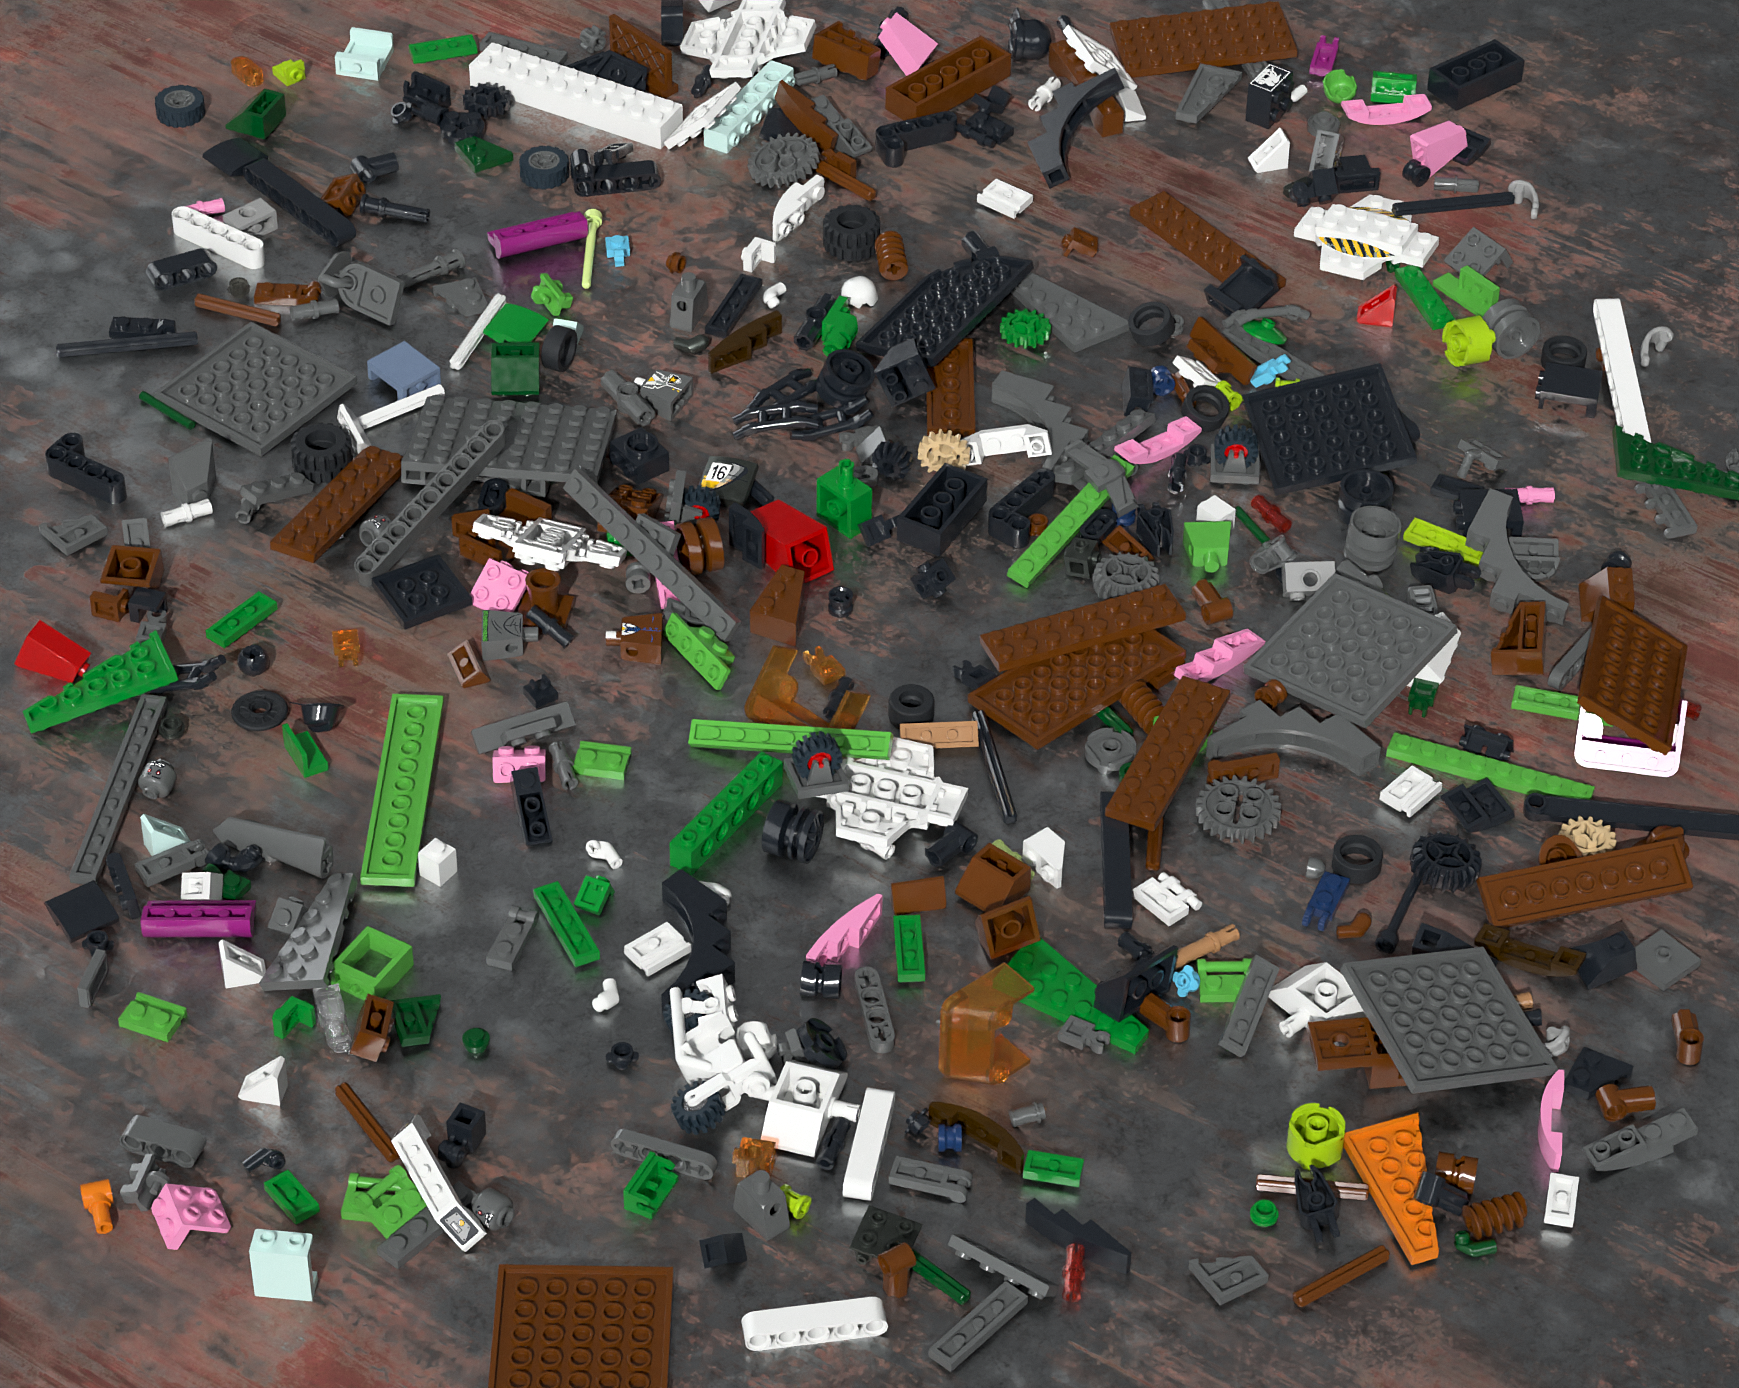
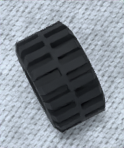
M847 204L846 206H837V208H833L829 213H826L825 218H823V246L826 252H830V255L837 257V259H846L847 261L867 259L870 255L876 253L875 240L880 235V218L874 210L857 204Z
M321 422L315 425L309 424L306 428L302 427L299 429V432H295L290 442L294 472L303 474L309 481L316 482V484L330 483L353 460L351 436L348 435L346 429H342L339 425L334 426L333 423L323 424Z

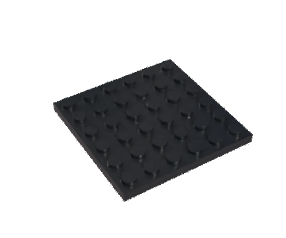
M1381 363L1242 395V402L1253 433L1257 435L1259 451L1275 496L1339 482L1347 473L1358 469L1382 472L1417 464L1415 451Z

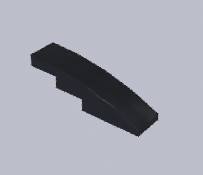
M1036 1198L1026 1203L1025 1222L1047 1239L1097 1265L1124 1274L1130 1272L1131 1252L1092 1219L1082 1225L1063 1208L1054 1214Z

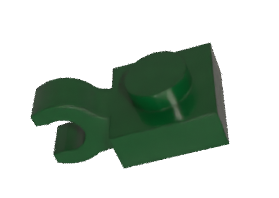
M210 863L202 870V872L222 874L215 865ZM230 870L225 875L223 874V899L239 901L251 889L250 880Z

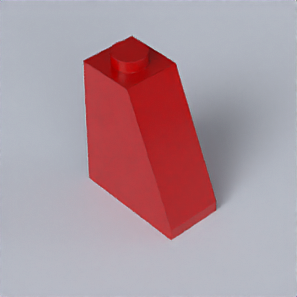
M39 620L26 636L14 664L30 671L73 683L78 675L83 677L82 675L89 669L90 664L87 662L91 652Z

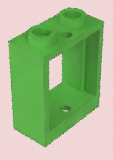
M367 926L333 962L334 968L330 972L331 985L364 1001L367 994L384 998L414 965L412 946L405 941H400L385 934L383 931ZM369 949L392 958L376 977L353 968Z

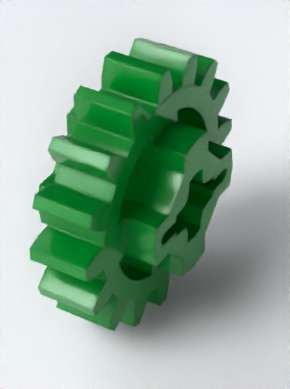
M1016 309L1015 314L1008 312L1007 317H1002V323H1000L1001 338L1007 339V344L1015 343V348L1019 345H1023L1024 349H1027V346L1036 348L1037 343L1044 345V340H1049V335L1051 334L1049 318H1044L1043 313L1037 315L1036 310L1028 312L1027 309L1023 311Z

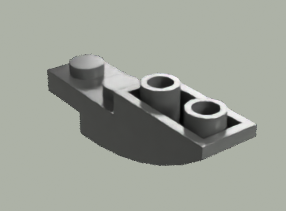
M824 94L810 99L816 103L814 110L827 119L825 125L838 134L834 147L836 150L852 158L872 151L873 147L849 118L843 119Z
M1681 1108L1638 1129L1633 1124L1584 1146L1583 1151L1596 1171L1634 1167L1673 1153V1145L1697 1135L1698 1127L1687 1111Z

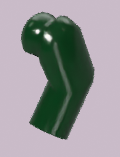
M1458 1231L1454 1235L1455 1241L1453 1243L1456 1249L1471 1257H1479L1497 1252L1494 1239L1474 1242L1470 1240V1234L1467 1231Z

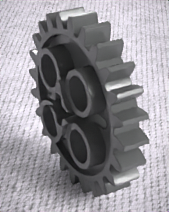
M787 133L785 137L778 134L777 139L769 137L770 142L762 141V147L756 146V152L750 153L751 157L748 158L749 164H747L751 178L755 179L756 183L761 182V186L768 184L769 188H772L777 184L778 188H780L782 184H786L789 187L790 182L798 183L799 178L806 179L805 174H813L812 169H817L816 163L820 162V153L816 142H813L811 137L807 138L805 134L800 137L798 133H795L793 136Z
M1233 775L1232 780H1228L1223 776L1221 783L1214 779L1213 786L1206 784L1205 791L1200 790L1199 797L1196 800L1198 823H1203V830L1211 829V836L1220 834L1221 841L1229 837L1230 843H1233L1235 839H1239L1240 843L1244 844L1245 839L1248 838L1254 843L1255 836L1263 840L1265 833L1271 835L1272 828L1277 829L1278 821H1280L1281 803L1278 802L1279 796L1273 795V788L1266 790V783L1257 785L1256 778L1249 782L1247 781V776H1244L1242 780H1238L1236 775ZM1239 795H1243L1239 820L1237 824H1234Z

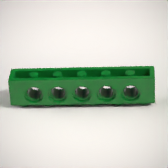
M761 751L669 842L670 865L679 870L682 869L692 876L783 784V761Z

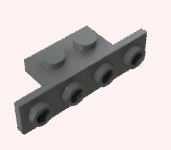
M562 702L475 728L471 731V735L478 755L497 750L503 746L512 745L514 748L526 744L527 740L534 738L537 741L550 737L551 733L574 727L576 724L568 702Z

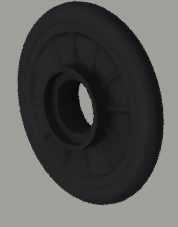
M264 690L253 691L242 695L235 701L232 706L231 715L234 722L243 729L265 731L278 726L284 721L288 714V705L284 698L277 693ZM260 708L266 710L265 712H262V713H255V712H253L254 710L260 709Z

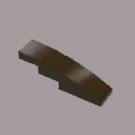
M778 310L773 311L744 325L723 339L708 353L709 373L712 374L751 359L752 351L767 346L768 338L782 333V314Z

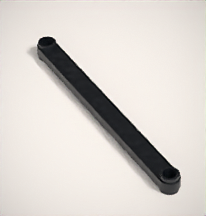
M1540 793L1529 794L1523 805L1524 816L1533 822L1541 820L1568 823L1569 819L1577 822L1579 816L1588 821L1589 817H1592L1593 822L1602 820L1603 827L1610 825L1611 828L1652 832L1654 828L1662 825L1674 828L1680 826L1684 830L1683 835L1739 841V815L1547 796Z

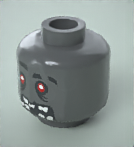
M376 514L365 520L359 529L361 542L368 547L392 520L384 514Z
M157 759L145 765L138 779V785L143 794L150 799H157V797L165 798L170 794L177 780V774L171 763Z
M488 1188L477 1193L471 1201L472 1212L481 1224L489 1230L496 1231L507 1227L514 1217L513 1201L494 1188Z

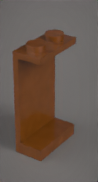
M510 488L506 492V509L498 516L516 520L515 524L517 521H520L522 526H526L527 520L536 521L539 517L552 520V511L550 504ZM462 533L459 535L460 555L484 566L489 558L499 563L502 560L509 564L516 558L515 552H512L513 547L503 541L495 539L496 548H493Z

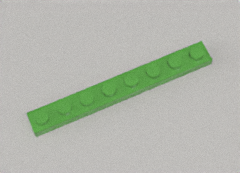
M1114 454L1111 459L1119 462L1125 469V477L1128 479L1132 475L1135 466ZM1088 483L1008 569L1007 576L1028 588L1078 534L1081 525L1110 499L1106 489L1098 493Z
M692 719L688 744L691 747L792 754L793 746L797 747L796 742L798 740L804 741L802 736L807 735L809 738L811 737V732H815L818 735L819 731H822L825 735L829 733L832 738H835L842 753L841 757L890 760L894 735L891 732Z
M1394 732L1387 748V757L1475 781L1488 778L1493 786L1526 795L1540 793L1547 796L1592 800L1595 786Z

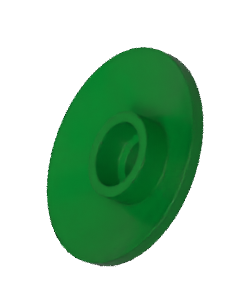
M1263 318L1262 321L1251 320L1242 325L1247 333L1262 341L1272 344H1285L1287 337L1275 327L1276 323L1271 319Z

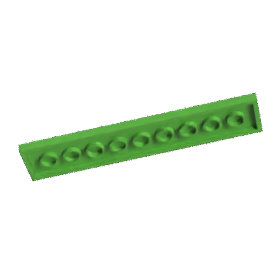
M392 694L360 876L361 885L415 886L419 861L418 852L421 849L444 707V696Z

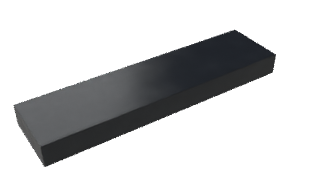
M740 274L705 326V334L721 338L728 337L762 287V279Z

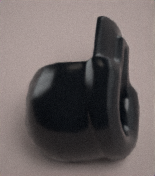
M1015 8L1008 24L1010 30L1008 50L1011 58L1017 61L1021 59L1038 60L1046 56L1052 43L1048 26L1040 20L1021 19L1019 9Z

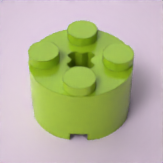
M1480 315L1446 323L1443 329L1442 341L1447 343L1448 350L1444 351L1452 365L1457 367L1467 366L1490 360L1492 343L1495 342L1496 337L1494 331L1489 329L1487 323Z
M1308 1103L1296 1108L1288 1125L1287 1151L1292 1159L1301 1164V1167L1307 1171H1310L1309 1165L1311 1164L1316 1168H1323L1334 1164L1341 1159L1343 1152L1345 1120L1335 1108L1330 1106L1328 1109L1319 1107L1320 1103Z

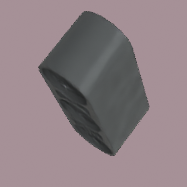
M142 1115L132 1117L119 1140L123 1148L132 1153L143 1156L153 1153L157 1160L186 1168L192 1167L206 1146L204 1136L195 1130Z

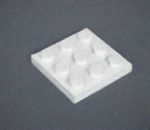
M1066 26L1063 30L1068 38L1066 41L1077 50L1075 54L1085 62L1084 66L1091 73L1096 71L1100 75L1115 67L1124 87L1131 90L1137 88L1136 83L1126 73L1124 67L1110 49L1072 26Z
M734 82L697 106L663 142L668 149L675 145L680 147L688 141L689 136L691 138L696 137L703 127L705 130L710 128L716 122L714 118H718L727 110L725 106H729L737 99L735 95L740 91L741 87Z

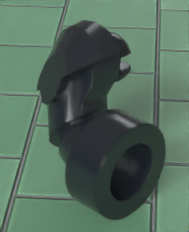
M221 842L215 845L205 858L207 865L210 863L218 869H231L232 872L240 871L245 873L259 866L262 862L260 849L253 844L247 846L246 849H243L235 857H231V849Z

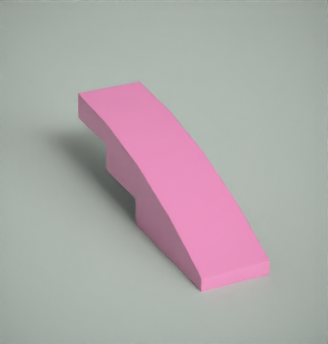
M1248 628L1217 638L1212 648L1197 652L1192 662L1177 666L1174 676L1181 679L1183 675L1205 683L1245 661L1262 648L1266 641Z
M876 894L838 919L806 954V961L819 962L821 966L825 964L827 959L838 963L849 945L859 949L882 915L883 895Z

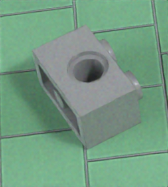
M262 198L223 215V223L256 238L278 229L276 210Z
M1335 562L1284 563L1281 568L1283 597H1290L1292 601L1304 600L1307 596H1313L1335 573ZM1307 576L1313 578L1315 586L1309 587L1305 585L1303 578Z

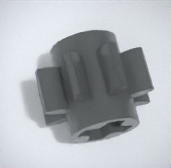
M593 25L592 28L587 27L583 29L580 34V40L582 41L580 46L593 54L594 50H602L606 44V39L604 38L606 32L596 25Z

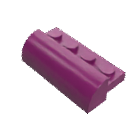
M580 211L570 212L487 232L488 241L495 248L496 257L500 259L586 238L588 235L587 219Z
M256 900L148 901L147 906L143 907L140 920L142 935L144 938L253 937L254 920L257 910Z

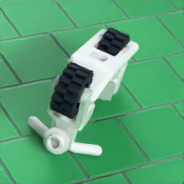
M722 974L696 981L699 990L694 989L693 993L689 989L685 990V995H682L680 988H671L669 1000L671 1005L666 1004L664 1007L666 1011H663L664 1020L674 1036L676 1062L688 1083L684 1086L686 1090L682 1091L679 1089L677 1091L679 1097L673 1096L671 1109L680 1128L688 1134L693 1131L694 1135H699V1130L707 1133L708 1127L716 1128L715 1122L721 1123L723 1120L721 1116H725L727 1110L739 1103L740 1095L746 1093L752 1096H760L769 1090L770 1084L776 1085L778 1082L774 1070L753 1032H746L744 1039L755 1058L745 1062L734 1037L736 1036L735 1021H738L737 1010L733 1005V1001H736V993L732 985L728 986ZM722 1088L729 1089L730 1092L721 1097L719 1090Z

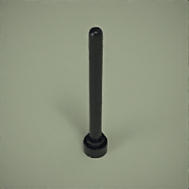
M1413 873L1388 928L1379 932L1375 940V946L1381 952L1393 953L1398 945L1397 932L1422 881L1416 878L1415 873Z

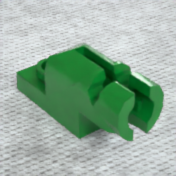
M839 295L822 321V341H824L822 345H825L822 351L827 357L834 350H847L858 333L857 317L850 314L848 297Z

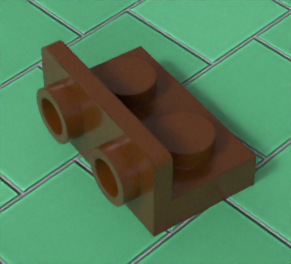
M357 173L344 175L333 179L321 200L335 210L340 208L345 217H349L361 201L363 194L366 193V189Z

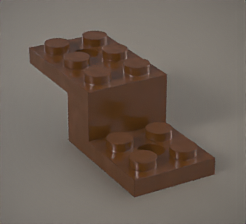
M1367 1017L1307 1023V1033L1317 1071L1364 1067L1369 1089L1407 1086ZM1342 1042L1346 1046L1339 1047L1333 1043Z

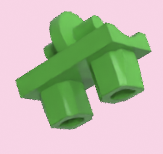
M541 273V283L539 286L533 287L531 298L536 304H544L553 316H559L561 309H569L571 307L573 297L570 293L562 292L563 285L559 280H552L547 273Z

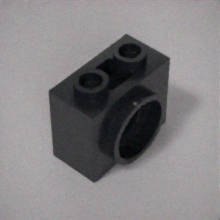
M642 427L610 441L609 459L611 463L621 469L625 476L637 485L670 471L669 452L658 442L654 434L647 432Z

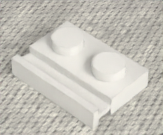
M995 179L983 189L982 194L979 193L977 195V202L1014 219L1017 213H1021L1033 202V195Z
M1177 355L1173 362L1180 369V375L1194 382V387L1201 385L1215 387L1221 381L1198 360L1195 362L1193 359Z
M1411 766L1380 792V800L1400 812L1402 810L1405 811L1407 816L1411 817L1441 791L1442 783L1440 781L1438 783L1434 782L1433 777Z
M668 922L624 946V954L640 969L646 971L647 976L654 974L691 952V944L689 942L686 943L684 937Z

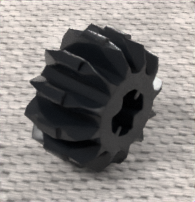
M890 439L887 442L881 441L872 454V467L878 470V474L885 475L886 479L888 477H891L894 481L898 478L903 479L913 466V453L907 451V446H901L899 441L897 443H893Z

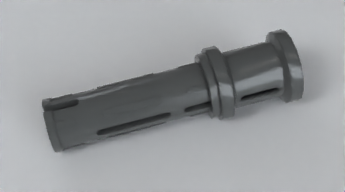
M455 248L452 250V253L444 256L438 255L434 258L433 262L396 277L405 281V289L435 275H447L450 270L457 267L463 268L466 265L462 252Z

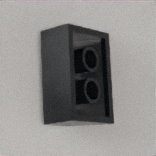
M1172 945L1150 953L1140 960L1134 961L1130 966L1118 971L1105 981H1101L1095 988L1093 1007L1119 1023L1140 1010V1005L1150 993L1159 997L1168 993L1171 987L1178 947Z

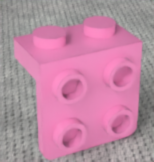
M489 558L470 593L472 606L481 610L514 612L525 590H528L525 578L529 572L523 569L521 571L515 570L511 564L501 560L499 563Z
M166 1183L151 1207L167 1249L178 1250L190 1230L228 1233L231 1229L219 1196L211 1188Z

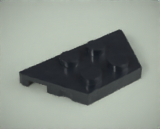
M611 50L587 61L586 66L578 69V71L646 93L647 67Z

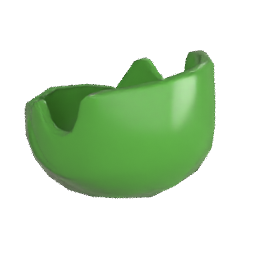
M1343 69L1332 70L1324 77V94L1330 101L1341 104L1342 101H1349L1355 97L1357 92L1356 81L1353 76L1346 75Z

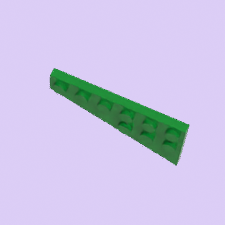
M157 631L151 632L149 634L150 638L140 644L137 641L130 645V650L125 654L114 655L82 675L83 679L74 685L71 682L63 686L64 691L56 696H47L22 711L31 734L178 681L177 674Z
M1041 937L1040 941L1020 948L993 981L992 990L1060 1021L1066 1022L1070 1015L1094 1024L1095 1032L1105 1031L1109 1033L1111 1044L1133 1054L1138 1052L1149 1037V1029L1134 1016L1130 1015L1118 1023L1094 1008V992L1097 985Z

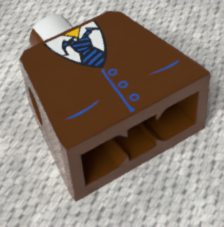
M662 613L623 617L621 631H606V646H620L621 658L623 660L661 664L663 639Z

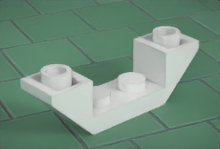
M1029 424L981 430L960 440H967V447L971 448L969 464H966V466L982 464L984 456L1027 451L1028 458L1052 455L1048 430Z

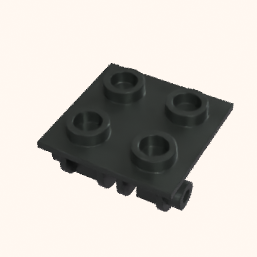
M869 1205L849 1249L856 1251V1261L859 1264L865 1265L872 1260V1257L877 1258L879 1254L903 1242H906L912 1249L923 1224Z

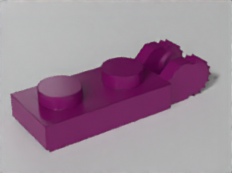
M1321 35L1319 42L1316 44L1309 74L1323 77L1333 70L1338 54L1339 38L1334 37L1332 44H1327L1326 36Z

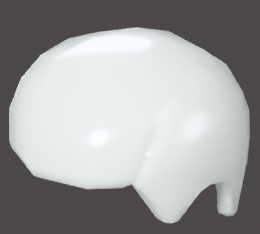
M865 276L851 278L842 286L841 296L848 297V304L858 309L865 303L872 307L878 300L875 284Z
M749 1021L742 1023L737 1028L736 1043L744 1059L747 1061L755 1057L744 1039L746 1032H753L768 1060L777 1052L776 1034L771 1035L769 1033L766 1023Z

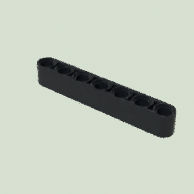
M261 158L243 168V175L251 186L333 247H338L356 237V229L350 220L267 159Z
M1101 791L1100 827L1104 929H1132L1129 823L1105 816V808L1115 792Z

